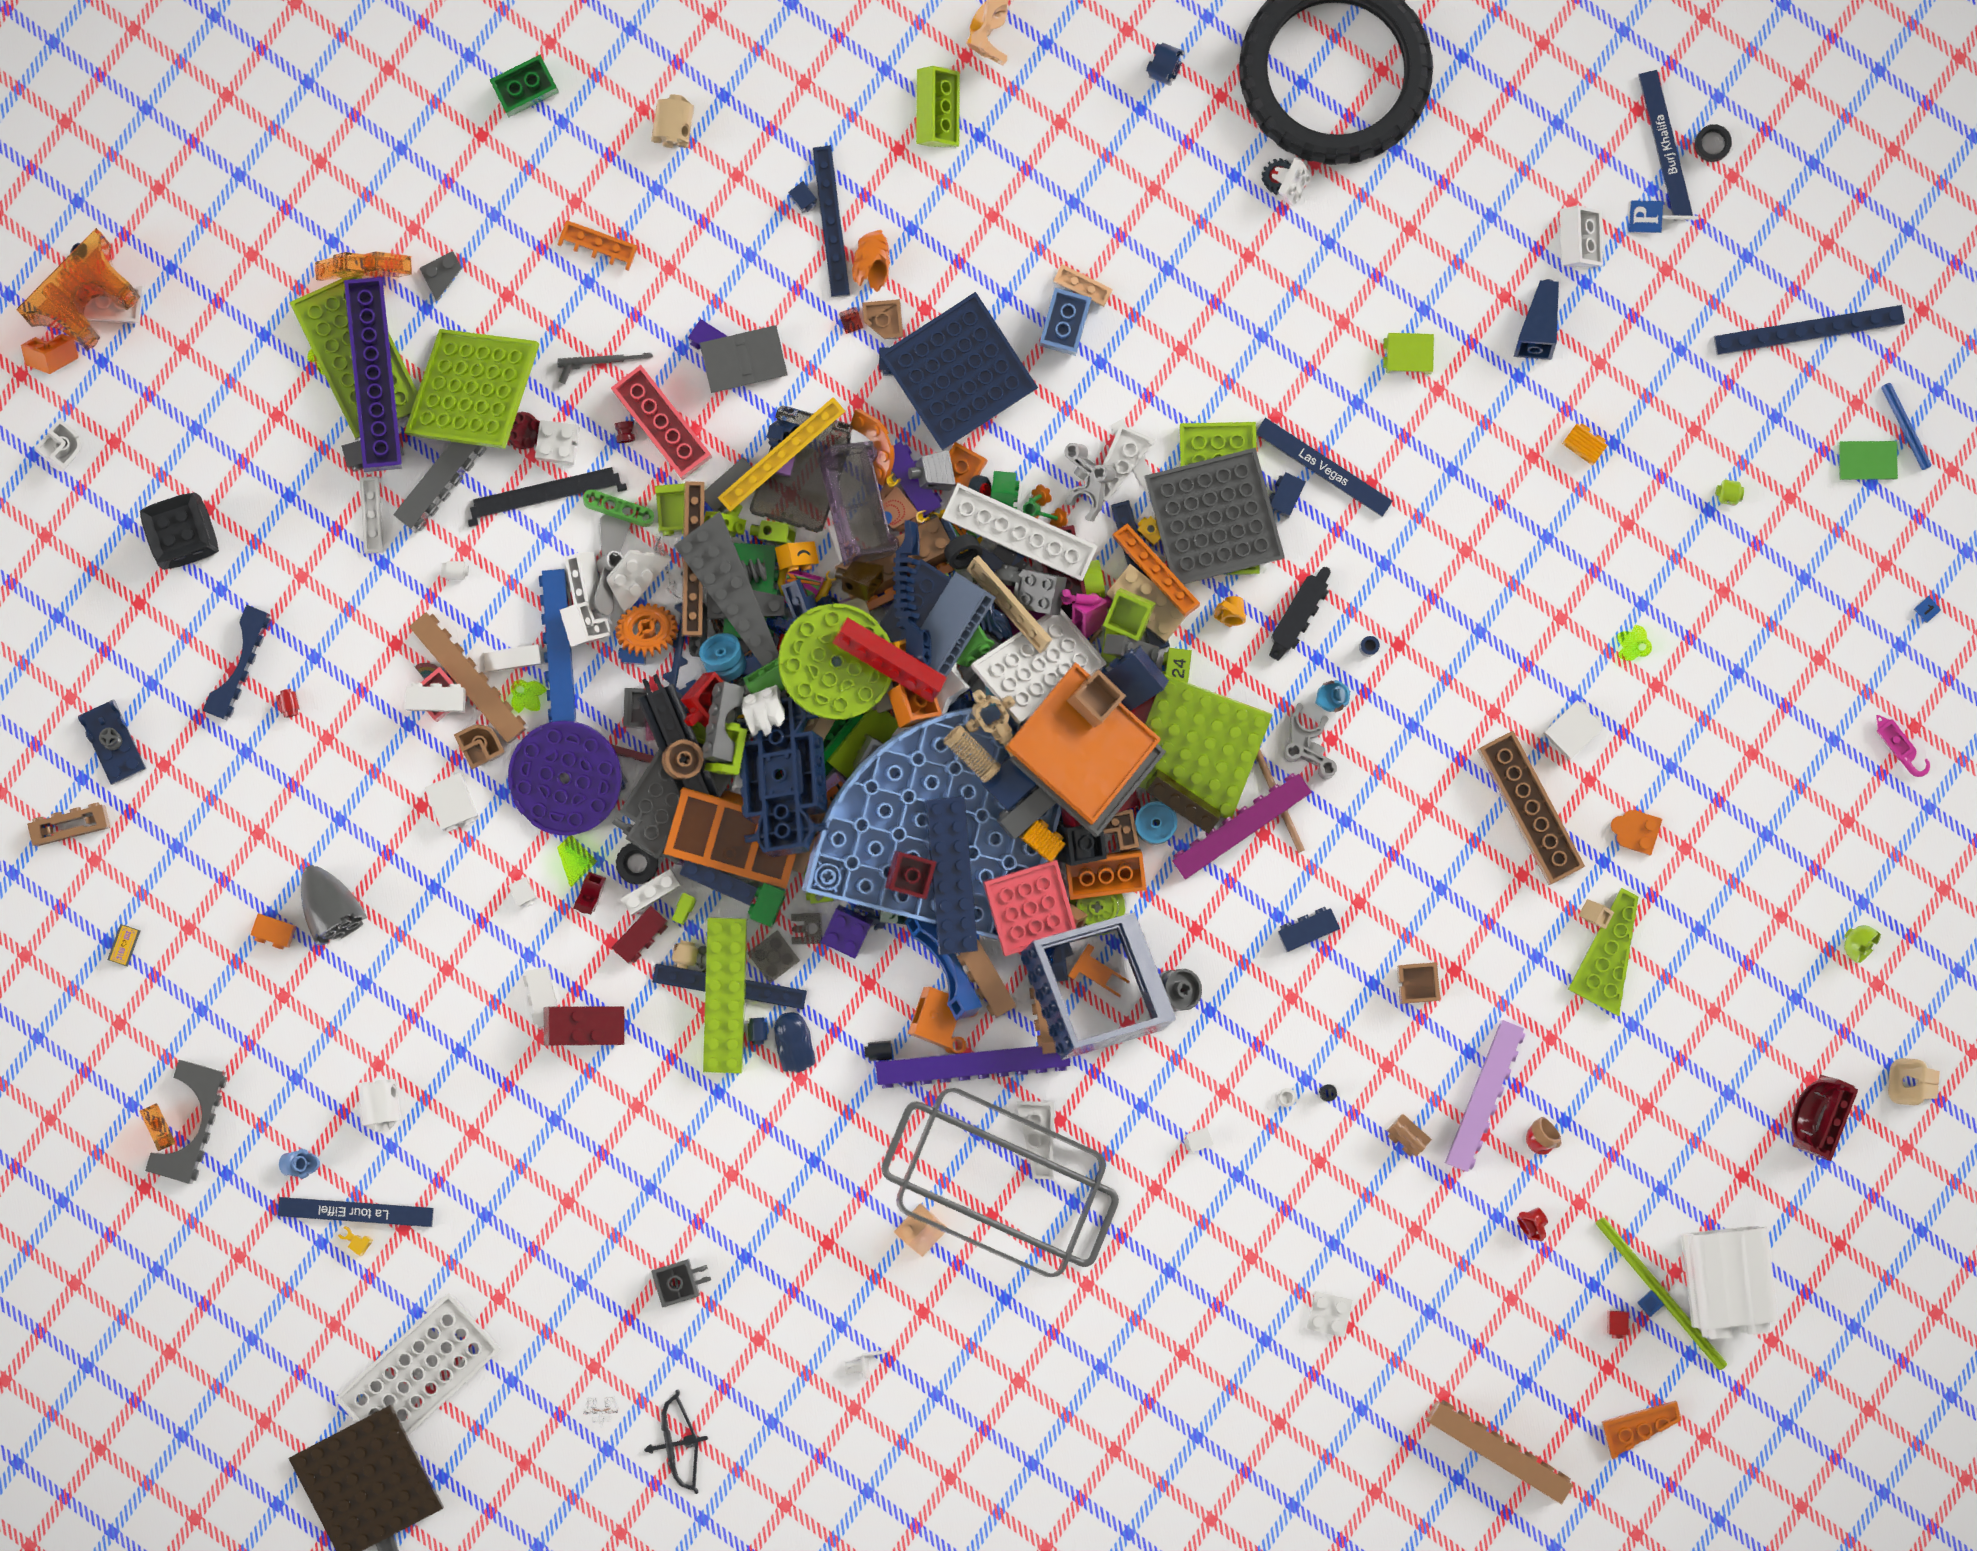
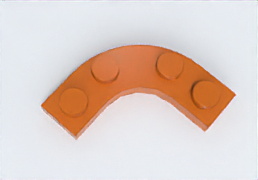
M856 409L850 423V428L866 436L874 449V460L868 478L884 486L887 482V477L891 474L895 455L894 446L891 445L887 435L889 432L878 419L860 409Z

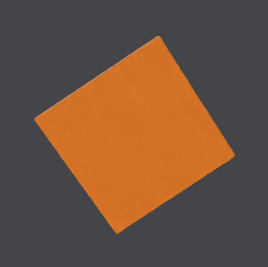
M1075 662L1005 748L1092 825L1160 742L1161 738L1121 702L1101 724L1094 728L1067 702L1068 698L1090 675Z

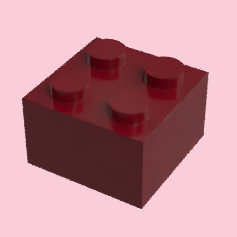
M895 850L885 888L926 899L936 862Z

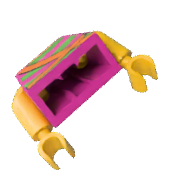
M785 569L779 571L777 584L781 595L785 597L781 586L800 579L806 596L813 594L816 602H818L822 597L828 595L832 587L831 583L835 582L836 578L830 579L828 577L830 571L826 573V581H824V577L799 570L788 572Z

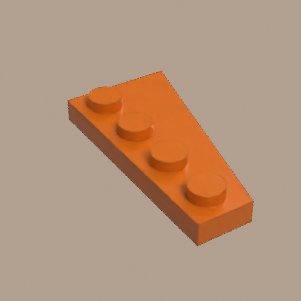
M1674 1400L1601 1421L1612 1460L1618 1457L1619 1454L1634 1448L1640 1442L1650 1439L1656 1433L1662 1432L1680 1422L1682 1418L1678 1403Z

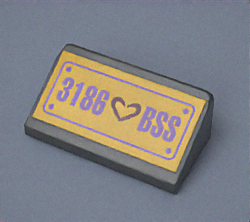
M120 924L107 960L128 967L141 930Z

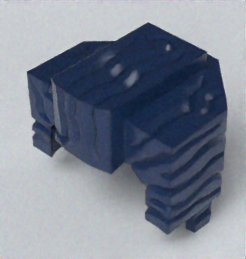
M776 420L769 425L766 436L769 439L768 444L776 447L800 425L792 421Z

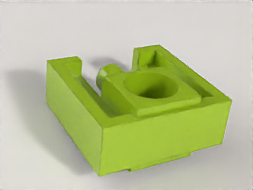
M682 893L671 920L684 926L689 913L692 912L697 902L696 898Z

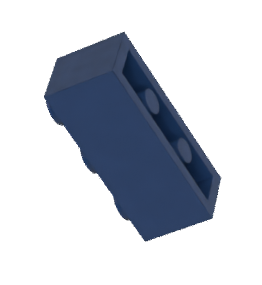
M1324 906L1315 910L1316 915L1309 917L1306 914L1297 918L1298 923L1291 925L1288 922L1281 925V930L1277 933L1286 953L1339 930L1340 927L1332 909H1326Z

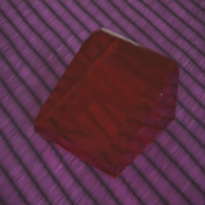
M857 307L838 313L846 334L864 328Z

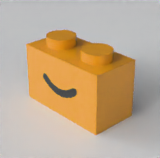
M815 541L786 543L775 547L779 570L787 569L788 572H794L801 568V571L811 570L813 565L819 564Z

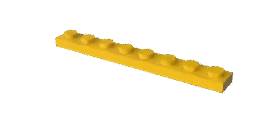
M832 397L717 498L731 512L843 415L846 410Z

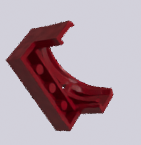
M1820 1074L1819 1078L1801 1093L1794 1106L1791 1119L1794 1139L1792 1146L1831 1162L1858 1089L1854 1085L1840 1079ZM1815 1092L1821 1093V1094L1825 1095L1827 1098H1825V1097H1823V1096H1820V1095L1816 1094ZM1826 1103H1827V1106H1826V1109H1825V1111H1824V1114H1823V1117H1822V1119H1821V1122H1820V1124H1819L1818 1130L1816 1131V1127H1817V1122H1818L1819 1116H1820V1114H1821V1112H1822L1824 1106H1825Z

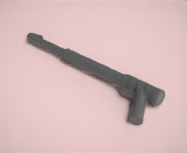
M653 354L557 358L558 368L564 367L558 382L566 384L571 370L580 369V366L652 358Z

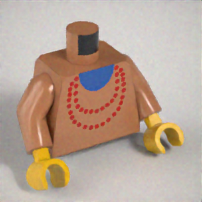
M894 473L887 477V482L881 489L876 502V510L880 517L873 522V525L879 532L887 525L893 532L896 530L898 532H905V520L915 522L918 526L922 522L930 520V517L923 518V513L926 510L918 512L897 486L894 488L901 481L900 478L896 482L893 481Z

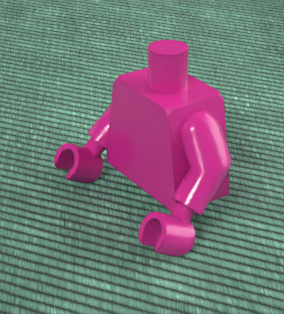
M1064 589L1061 591L1063 595L1061 600L1066 605L1075 601L1072 604V623L1076 625L1087 639L1104 624L1107 609L1111 607L1112 600L1108 596L1101 598L1096 593L1072 595L1070 590Z

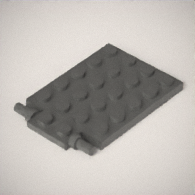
M659 750L619 811V813L635 822L634 825L626 824L617 817H615L612 824L623 830L622 833L627 835L626 840L656 859L659 856L663 859L667 858L677 865L680 861L679 858L663 853L679 796L670 775L663 768L662 756ZM705 759L706 763H716ZM711 772L720 798L734 775Z

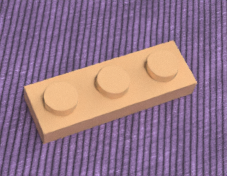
M1061 264L1053 280L1054 283L1076 294L1091 297L1092 302L1102 307H1105L1113 289Z

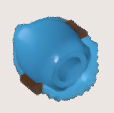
M1338 680L1323 683L1318 689L1315 704L1328 712H1339L1349 704L1351 691L1347 685Z

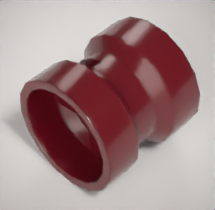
M623 421L614 424L618 434L616 436L617 443L636 441L635 434L631 433L634 428L633 421Z

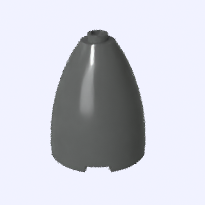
M310 865L304 869L301 877V902L304 917L315 944L326 945L330 939L334 940L339 937L342 939L359 929L364 924L362 920L368 917L352 892L338 878L319 866Z

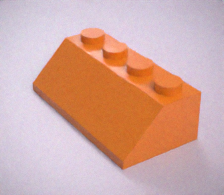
M1141 849L1106 853L1107 859L1074 866L1065 864L1070 900L1147 890Z

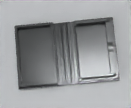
M776 325L699 343L711 393L788 375Z

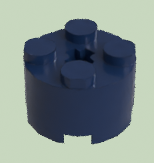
M1164 42L1161 44L1157 43L1153 54H1155L1154 59L1149 61L1146 72H1148L1149 78L1171 86V78L1176 79L1182 65V61H1179L1180 55L1184 56L1185 51Z

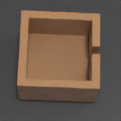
M1097 669L1087 677L1080 687L1068 698L1067 702L1095 728L1108 717L1126 696Z
M1437 962L1397 966L1398 983H1402V986L1398 987L1400 1004L1441 1001Z

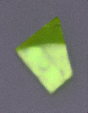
M569 835L557 847L570 887H573L598 862L572 835Z

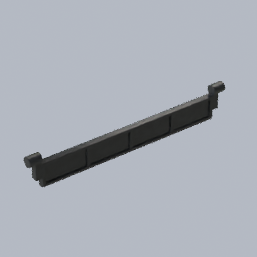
M613 467L473 499L474 507H470L472 519L468 520L469 527L479 525L477 518L579 495L588 490H600L617 486L618 492L626 491L627 485L626 483L621 484L619 473L614 474Z

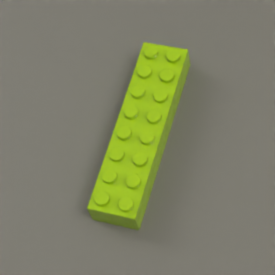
M708 917L703 1072L740 1074L743 1072L748 918Z

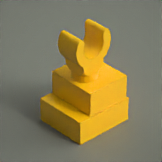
M344 1226L343 1228L348 1232L347 1236L344 1237L338 1234V1237L342 1240L350 1241L348 1248L357 1255L363 1256L373 1242V1239L368 1236L362 1238L359 1235H354L349 1227Z

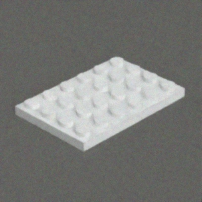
M1062 609L1060 615L1046 614L1037 620L1039 625L1053 639L1044 652L1039 653L1020 631L971 665L974 672L1000 702L1003 701L1002 698L1012 696L1016 703L1013 707L1006 710L1018 725L1026 721L1075 662L1088 674L1107 665L1106 661Z

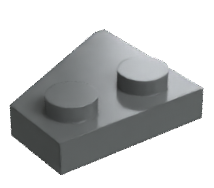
M451 251L419 269L435 300L439 301L441 295L447 287L449 288L455 276L462 270V267L454 251Z

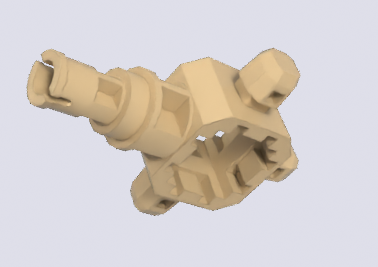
M980 689L972 693L976 704L973 705L971 712L975 719L969 720L965 725L971 733L978 730V727H981L985 732L991 733L996 741L998 740L1000 744L1006 747L1013 737L1012 729L1008 724L1009 714L1006 709L1013 707L1016 702L1011 695L1002 698L1003 701L1000 702L996 696L988 695L986 697L983 691ZM990 703H995L1002 715L999 716L998 720L993 721L992 724L986 725L979 713L981 709L986 708ZM1007 750L1009 756L1012 757L1013 754Z

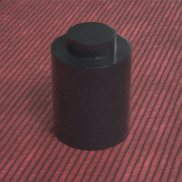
M891 1040L868 1042V1046H864L865 1058H869V1061L891 1060Z

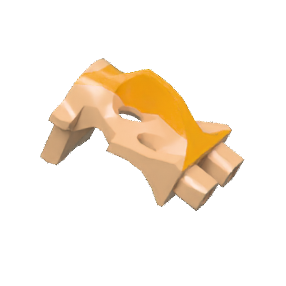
M986 0L977 10L969 27L970 36L966 41V45L980 56L1004 66L1007 62V55L996 49L987 37L994 29L1000 28L1005 24L1009 0Z

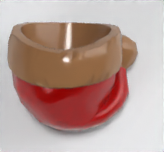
M1544 1116L1535 1120L1527 1130V1146L1536 1154H1549L1553 1148H1558L1562 1145L1560 1133Z

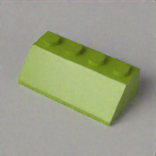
M937 66L917 69L916 144L928 147H959L960 72Z

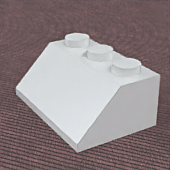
M1578 205L1560 209L1562 266L1573 268L1602 267L1601 210Z

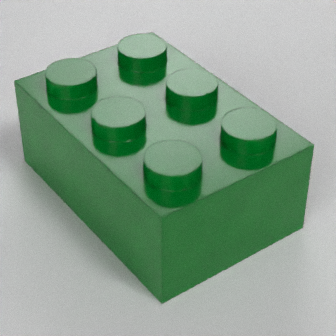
M540 54L489 79L508 118L559 93Z

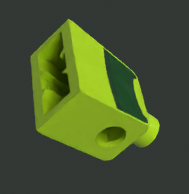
M761 520L760 525L751 524L750 535L758 536V539L764 543L780 546L786 543H795L797 529L789 523Z

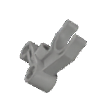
M1069 443L1064 449L1065 456L1077 466L1074 474L1082 479L1085 484L1073 488L1065 503L1066 505L1074 506L1080 495H1088L1091 499L1092 507L1085 516V519L1093 522L1102 510L1105 483L1112 482L1116 472L1112 466L1096 465L1088 459V449L1085 445Z
M1298 703L1293 715L1290 717L1291 743L1284 750V758L1291 763L1301 758L1319 767L1318 774L1321 778L1330 779L1337 771L1336 763L1323 756L1325 751L1323 746L1310 740L1322 734L1329 718L1324 715L1317 728L1306 729L1299 723L1298 716L1304 706ZM1292 749L1297 751V754L1294 756L1289 754V751ZM1323 766H1330L1332 773H1326Z

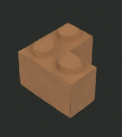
M1133 809L1116 813L1104 828V835L1117 833L1120 851L1139 848Z

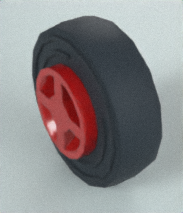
M982 475L972 477L968 488L991 498L992 486L988 477Z

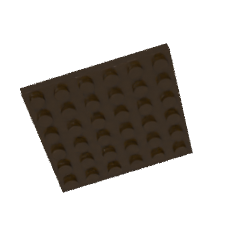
M391 1404L288 1458L336 1551H363L445 1508Z

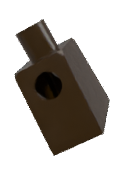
M853 561L847 569L838 567L835 572V578L842 580V590L844 592L869 601L884 581L883 566Z

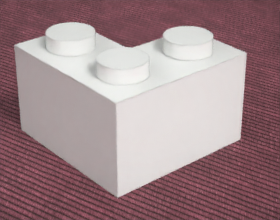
M589 601L560 610L571 647L612 636L607 617L594 620Z

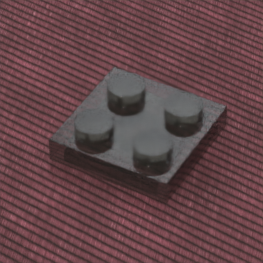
M778 930L747 952L770 984L801 961Z

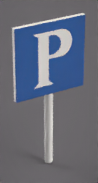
M1631 200L1629 233H1662V219L1698 220L1699 217L1663 215V201Z

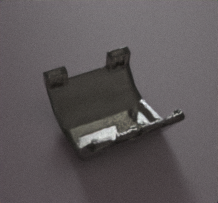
M782 405L778 408L775 418L801 425L814 413ZM838 420L833 422L796 455L790 478L774 474L756 489L749 508L750 512H752L751 514L763 518L768 517L770 520L781 523L786 522L788 525L798 528L804 527L805 530L815 533L822 532L845 465L853 426ZM770 446L769 452L775 447Z

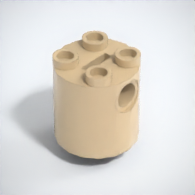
M670 94L667 99H658L651 142L663 143L662 146L666 148H674V145L688 148L694 105L684 96Z

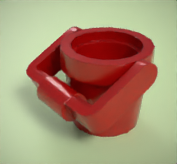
M1539 1207L1528 1212L1519 1213L1517 1222L1527 1238L1543 1241L1547 1236L1544 1226L1548 1224L1545 1213Z

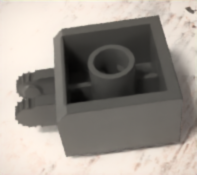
M685 1259L651 1270L662 1308L700 1296L698 1285L711 1281V1277L706 1276L696 1280L694 1273L706 1271L708 1269L707 1265L692 1269L690 1259ZM673 1278L680 1280L679 1288L671 1285V1282L674 1281L672 1280Z

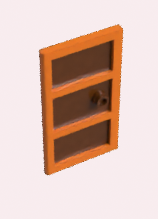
M685 787L681 789V795L663 854L780 888H787L796 854L772 857L763 853L758 842L745 843L746 838L744 836L755 834L758 824H754L744 818L742 814V805L744 804Z

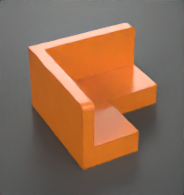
M60 334L49 341L34 337L21 344L25 364L47 374H51L79 358L74 338L65 334Z

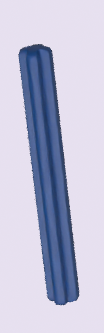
M1890 382L1884 384L1881 389L1922 470L1930 468L1932 464Z

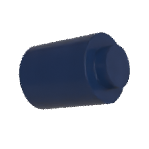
M1366 636L1359 644V651L1365 657L1374 656L1380 648L1379 640L1374 636Z

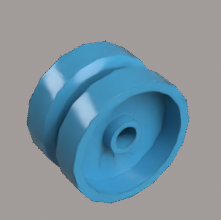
M722 633L711 636L700 647L699 656L706 672H716L725 682L738 678L746 669L747 660L738 639L732 634Z
M1154 801L1145 804L1140 808L1135 818L1137 834L1148 844L1158 845L1165 843L1171 839L1177 829L1176 813L1162 802ZM1158 819L1160 821V825L1154 826L1152 823L1153 820Z

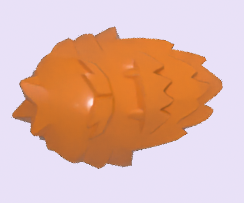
M882 230L869 232L859 238L858 249L855 251L852 267L854 282L862 286L864 279L868 277L870 288H874L876 292L885 285L890 265L887 238L882 234Z

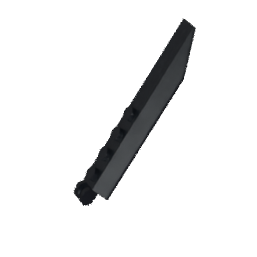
M655 674L653 679L659 690L651 692L648 680L646 678L643 679L642 682L647 695L639 697L638 701L661 756L670 744L678 740H689L699 746L692 727L687 726L684 722L687 715L674 684L663 688L658 675ZM682 756L679 759L680 763H684L687 760L686 757ZM705 759L700 771L695 776L683 780L671 777L679 798L683 787L719 797L711 772L704 770Z

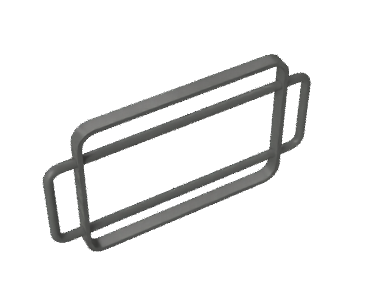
M949 1088L940 1092L933 1107L918 1101L911 1102L906 1106L881 1167L884 1178L900 1186L896 1197V1204L903 1214L1049 1278L1061 1275L1065 1271L1068 1262L1080 1267H1089L1094 1264L1119 1203L1116 1191L1101 1184L1106 1169V1162L1098 1151L958 1088ZM949 1092L956 1093L1093 1155L1099 1162V1169L1095 1180L940 1111L939 1108L943 1098ZM919 1109L930 1115L906 1174L902 1179L891 1174L889 1166L912 1111ZM935 1117L1091 1187L1066 1252L909 1182ZM908 1189L1062 1258L1060 1267L1054 1273H1048L913 1213L903 1205L905 1190ZM1098 1190L1111 1197V1204L1088 1259L1084 1260L1072 1255V1252Z

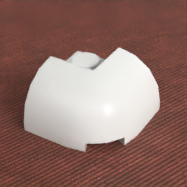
M59 418L47 431V435L35 446L34 450L45 458L50 466L63 472L80 452L81 441L78 433Z

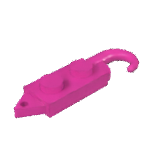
M1876 715V732L1908 772L1915 777L1927 775L1930 771L1929 760L1926 758L1924 760L1926 763L1925 769L1918 771L1911 763L1916 757V748L1893 719Z

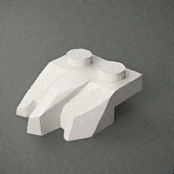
M777 685L743 697L742 711L752 736H755L759 730H763L765 736L771 733L772 725L780 726L785 719L780 689Z

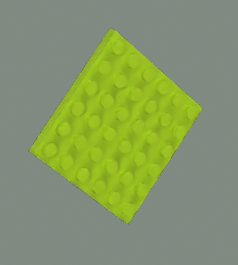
M439 329L404 433L414 437L505 449L540 344L534 340Z
M1164 674L1169 682L1163 691L1156 694L1145 725L1161 738L1158 745L1166 753L1138 787L1146 789L1148 781L1159 769L1219 810L1220 817L1226 819L1228 817L1233 818L1273 714Z

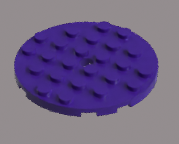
M568 720L553 721L533 729L516 746L509 763L508 786L516 808L532 825L542 831L555 835H577L595 828L611 814L620 797L622 770L614 748L597 730L580 722ZM562 773L569 775L570 781L568 783L561 781L560 776Z

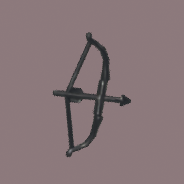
M677 1389L675 1395L664 1403L661 1412V1430L664 1431L665 1444L655 1446L649 1444L644 1448V1451L653 1454V1451L666 1448L669 1460L667 1464L674 1480L679 1486L693 1490L695 1494H698L699 1490L696 1488L698 1442L708 1440V1436L697 1437L679 1398L680 1390ZM676 1399L692 1435L684 1436V1439L681 1441L672 1442L667 1421V1410L669 1405ZM684 1445L686 1448L694 1447L692 1485L684 1483L678 1476L673 1447Z

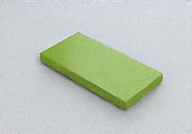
M871 708L863 713L864 716L827 760L829 764L847 779L854 770L853 762L858 754L857 751L861 749L867 739L864 737L867 733L885 743L891 739L892 734L899 727L896 718L887 711L878 713L877 710L874 711Z

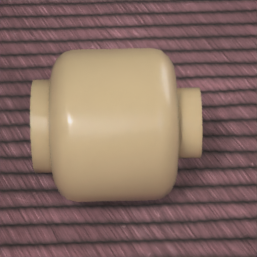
M680 940V943L674 945L671 959L677 963L676 967L688 969V966L696 964L699 950L695 943Z

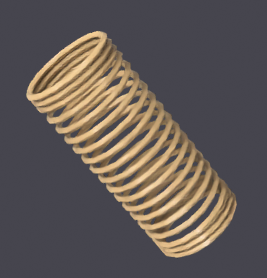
M961 725L955 727L943 741L948 748L953 750L955 755L961 757L960 760H963L965 765L968 764V767L973 769L972 772H975L977 777H980V780L983 782L990 780L1001 767V764L996 762L992 755H989L987 750H984L979 745L980 743H977L975 738H972Z

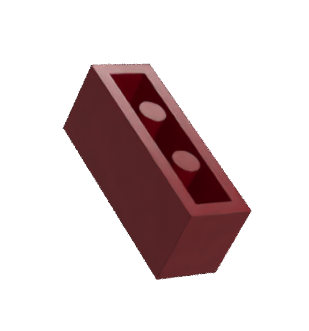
M650 906L611 948L628 964L631 962L636 963L642 956L640 952L644 948L649 949L655 942L653 938L658 933L662 935L667 930L668 926L666 924L669 921L654 907Z

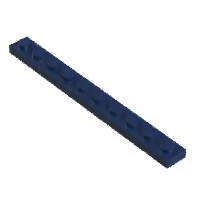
M1902 305L1716 335L1713 338L1716 355H1723L1904 325L1905 318Z

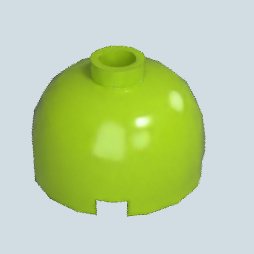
M1860 925L1855 929L1850 928L1844 935L1846 938L1844 942L1846 954L1857 964L1858 962H1863L1872 953L1873 950L1871 948L1874 943L1876 945L1879 943L1881 933L1867 925Z

